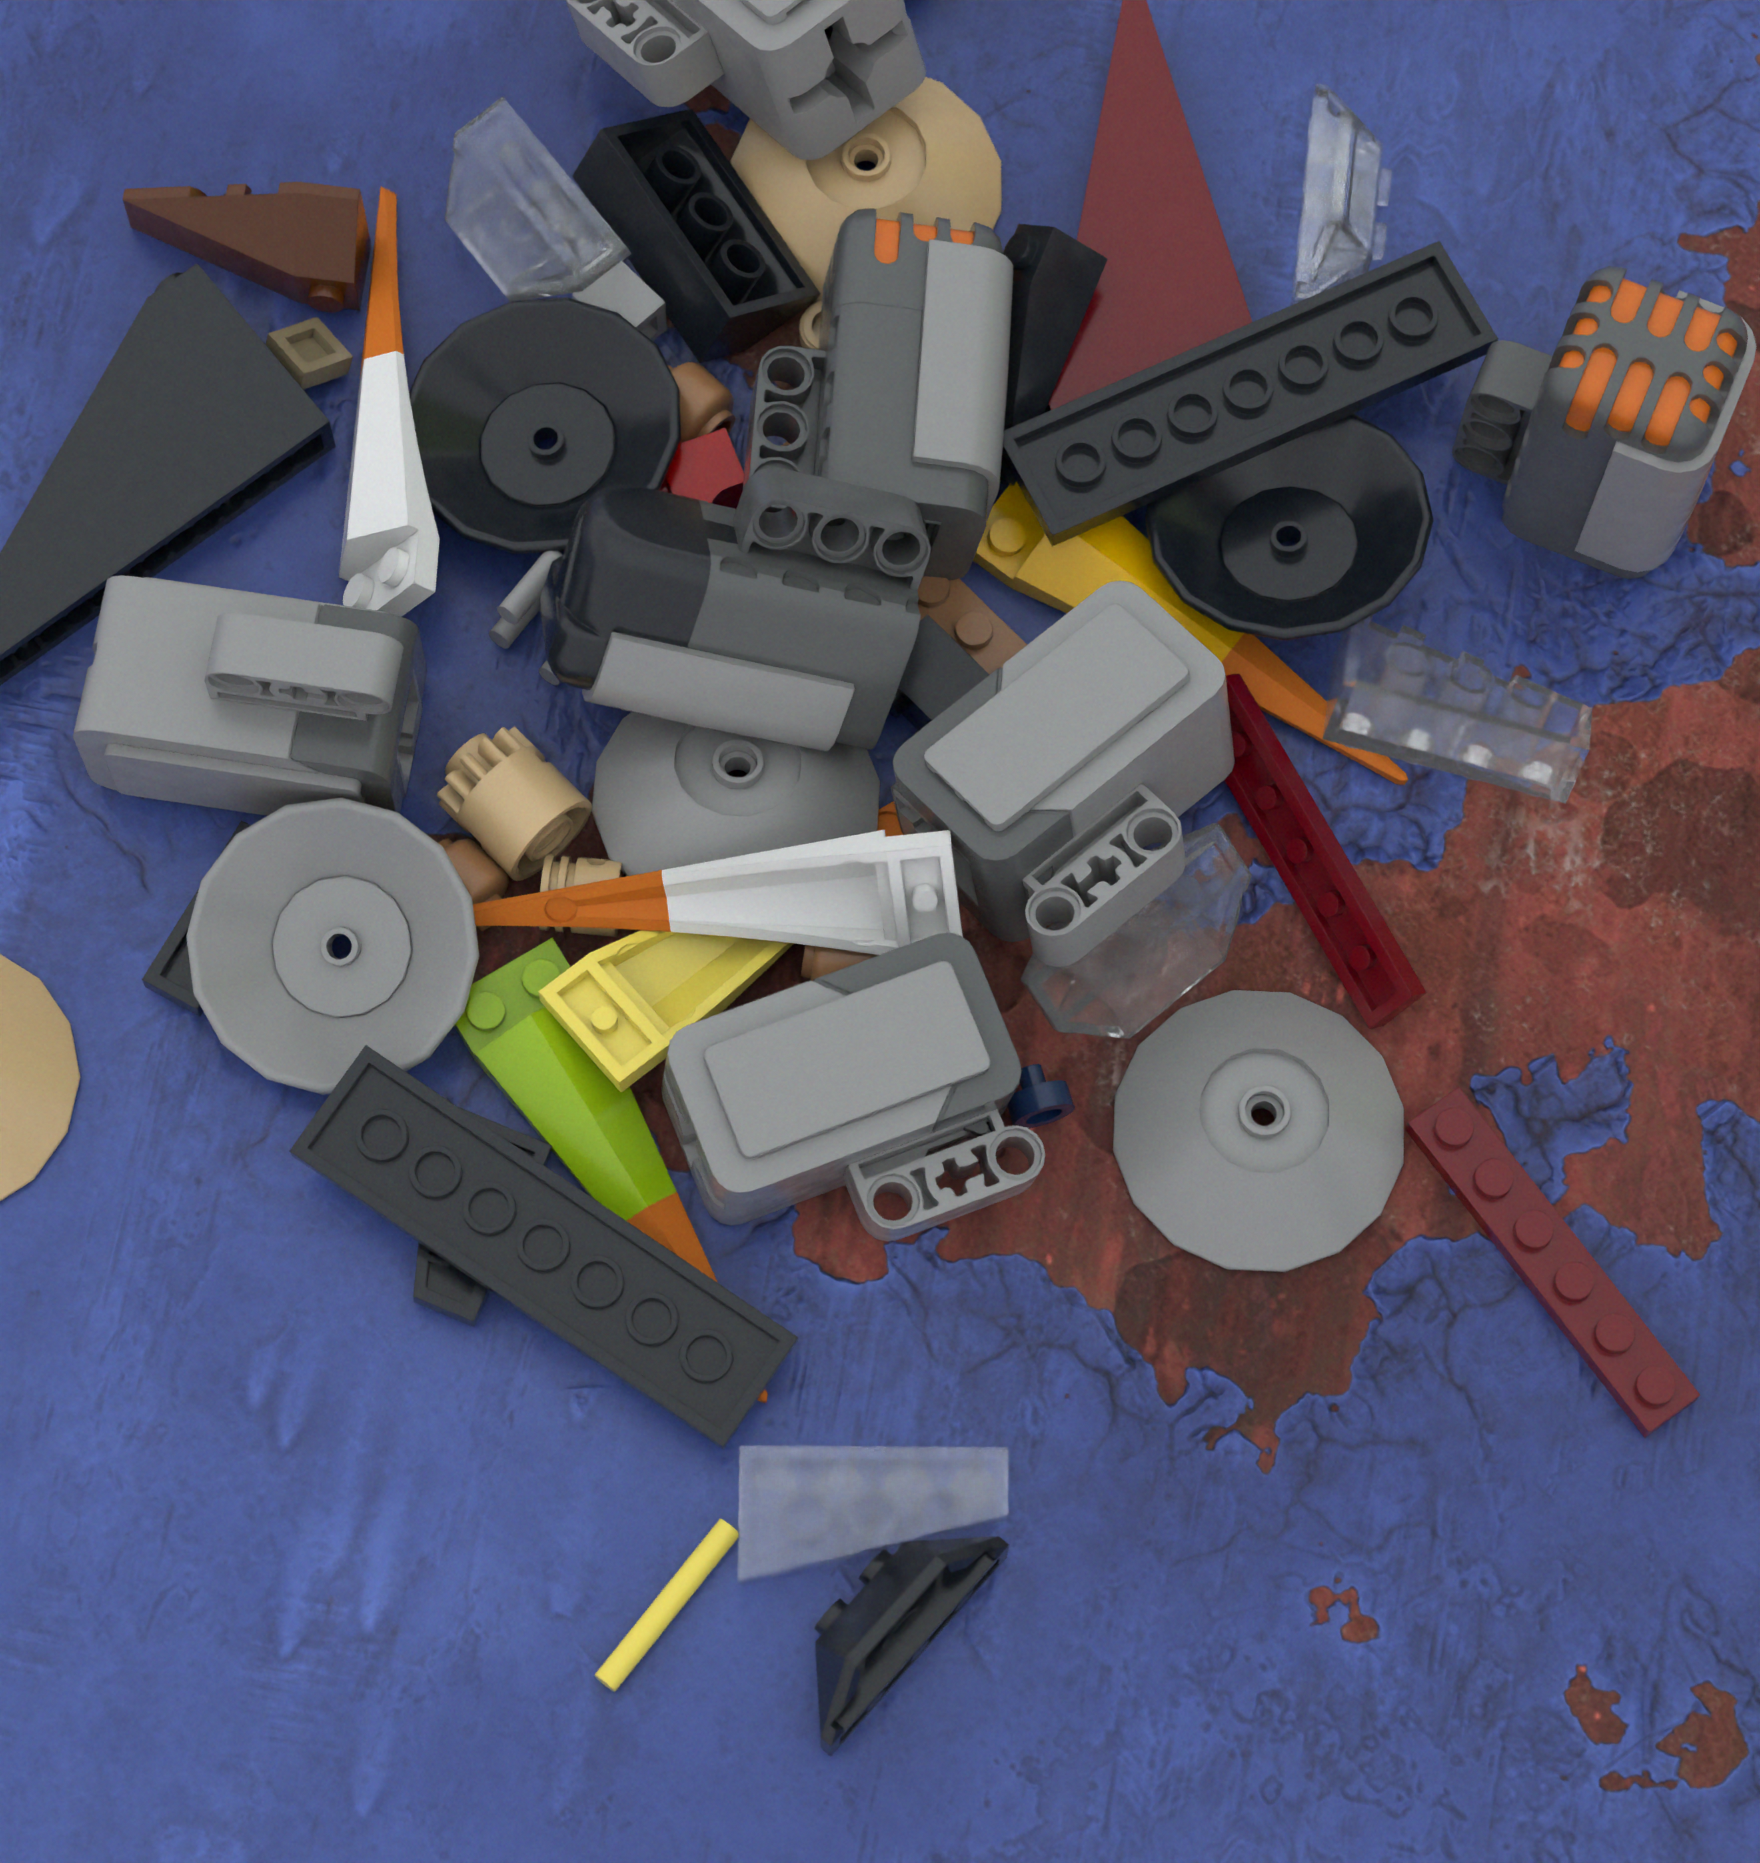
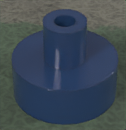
M1040 1064L1021 1068L1020 1085L1022 1090L1014 1093L1007 1105L1013 1125L1029 1129L1060 1120L1074 1111L1075 1105L1066 1081L1054 1080L1046 1082Z

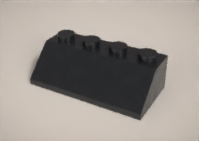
M693 109L600 129L572 177L642 280L665 302L666 315L699 363L746 351L816 302L820 292Z

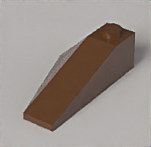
M280 182L278 193L252 194V189L247 184H228L227 191L222 196H207L201 190L191 186L124 189L122 200L131 228L296 302L308 304L316 310L329 313L339 312L343 308L360 310L372 246L360 189L307 182Z

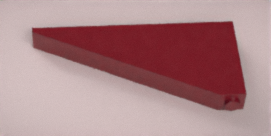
M1123 0L1077 241L1108 258L1045 413L1253 322L1147 0Z

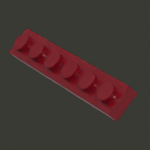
M1240 674L1226 675L1235 763L1232 772L1225 779V782L1368 1028L1384 1026L1427 992Z
M1457 1087L1407 1123L1406 1132L1644 1438L1700 1397L1696 1388L1460 1087Z

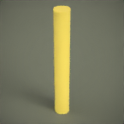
M723 1519L717 1521L595 1673L594 1676L613 1692L619 1688L739 1538L740 1533Z

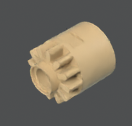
M515 726L509 731L502 727L493 739L487 734L482 733L462 745L446 765L445 774L447 776L445 781L448 785L437 793V797L441 800L439 805L467 833H471L481 843L482 849L515 881L529 878L542 870L547 854H553L555 857L561 854L583 829L592 811L591 802L552 763L546 762L544 755Z

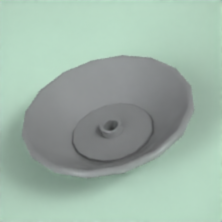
M631 712L621 720L596 762L591 812L609 859L622 862V873L625 876L877 831L880 780L867 749L834 743L829 751H819ZM732 770H742L747 775L744 777H733L727 773Z
M343 797L285 805L237 833L202 878L186 935L193 994L221 1044L267 1080L321 1095L331 1094L365 1045L405 1072L430 1058L465 1012L479 959L472 897L445 849L400 813ZM344 934L350 939L352 949L346 958L339 959L332 951V943L337 936Z
M1232 990L1180 1008L1138 1045L1114 1098L1113 1153L1133 1204L1174 1246L1229 1270L1287 1272L1340 1253L1382 1214L1404 1164V1107L1383 1056L1342 1015L1290 992ZM1259 1108L1267 1109L1273 1114L1275 1121L1270 1125L1261 1126L1253 1121L1251 1113Z

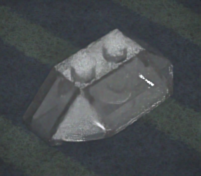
M1316 83L1310 110L1291 305L1369 272L1371 259L1382 260L1384 254L1387 224L1376 222L1377 205L1387 206L1392 169L1381 168L1383 144L1330 86L1326 84Z
M501 97L454 133L453 152L455 157L449 178L445 221L509 302L581 292L631 254L628 247L504 97Z
M1212 823L1183 835L1186 865L1182 875L1176 882L1080 960L1069 966L1055 967L1040 961L1033 952L1020 980L1055 1031L1130 1039L1226 960L1239 918L1243 892H1247L1252 874L1220 824ZM1162 844L1160 846L1150 849L1149 851L1160 850L1167 845ZM1063 921L1054 922L1047 929L1053 931L1061 930L1070 923Z

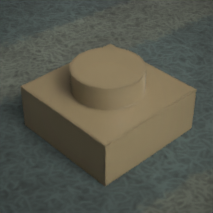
M318 317L268 333L265 344L303 390L347 375L353 358Z

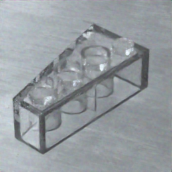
M1373 615L1343 631L1333 656L1322 739L1343 744L1350 748L1362 749L1396 758L1410 764L1422 765L1460 775L1470 780L1482 781L1524 792L1531 796L1543 797L1566 804L1590 749L1591 707L1518 675L1509 681H1505L1493 675L1491 670L1484 665L1485 660L1464 651L1461 652L1458 659L1424 645L1426 634L1405 625L1397 633L1372 622Z

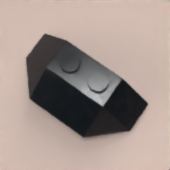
M1000 1536L904 1542L893 1555L886 1549H883L861 1573L859 1580L865 1584V1587L849 1604H846L841 1598L838 1599L821 1617L814 1628L821 1635L815 1641L820 1743L821 1748L829 1756L835 1753L1007 1558L1009 1544Z

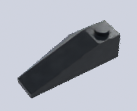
M1018 224L1014 235L1009 239L1004 248L1003 255L1007 256L1013 264L1009 369L1004 431L1045 413L1108 258L1055 227ZM1002 456L1000 483L1014 486L1016 480Z

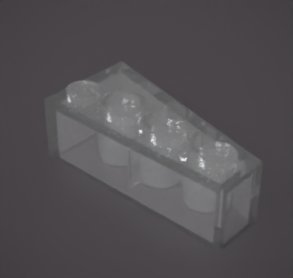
M740 1446L739 1584L756 1582L882 1551L883 1549L899 1547L908 1541H923L1005 1521L1008 1516V1447Z

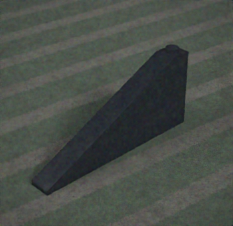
M195 264L184 273L177 272L166 277L157 286L155 292L146 299L0 552V685L99 616L108 578L119 575L141 578L154 577L336 447L330 421L198 264Z

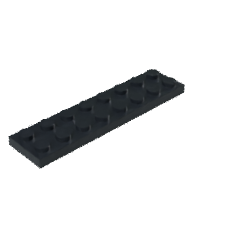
M1437 241L1004 431L1002 456L1049 542L1054 546L1487 354L1490 345L1498 341V337L1441 242Z
M367 1045L364 1046L289 1151L294 1158L723 1450L798 1342V1337Z

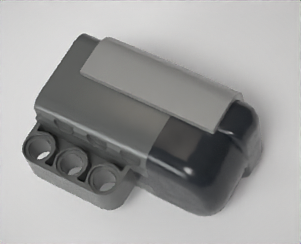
M774 467L759 470L748 479L742 491L737 509L640 486L616 485L600 489L582 504L577 513L564 556H560L552 561L542 590L540 613L549 667L560 682L582 689V695L586 702L702 728L819 751H829L834 743L868 750L873 749L883 730L915 644L921 615L917 604L919 600L918 588L931 552L920 508L912 499L902 495ZM775 504L787 505L782 511L775 513L764 511L769 506ZM837 518L849 519L842 525L826 526L828 522ZM894 533H909L904 538L898 540L887 539Z

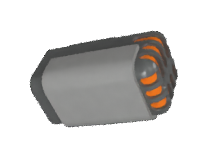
M874 208L858 209L840 225L823 284L818 350L795 346H777L768 350L761 358L750 401L743 489L748 479L757 471L774 467L905 496L912 499L919 506L931 546L930 558L923 576L947 578L948 581L956 580L965 576L971 567L986 528L987 519L1000 488L1009 369L1013 264L1007 256L1003 255L1000 238L988 226L973 222L970 231L951 229L950 219L936 217L934 225L929 226L914 224L913 214L900 212L897 221L876 218L877 214ZM783 381L790 384L794 389L782 390L771 382ZM778 436L784 438L790 445H775L767 440L766 437ZM775 504L769 506L764 511L775 513L782 511L787 505ZM837 518L828 522L826 526L842 525L849 519ZM894 533L887 539L898 540L904 538L909 533Z
M1607 266L1594 271L1581 286L1576 304L1571 310L1563 335L1558 341L1553 356L1512 341L1499 340L1490 345L1467 399L1452 448V456L1464 468L1507 485L1502 503V522L1510 533L1520 539L1617 577L1633 579L1642 577L1665 563L1675 550L1699 499L1753 365L1756 342L1752 329L1739 314L1730 308H1724L1701 299L1697 295L1680 290L1676 298L1664 292L1663 282L1651 279L1648 287L1625 279L1626 268Z

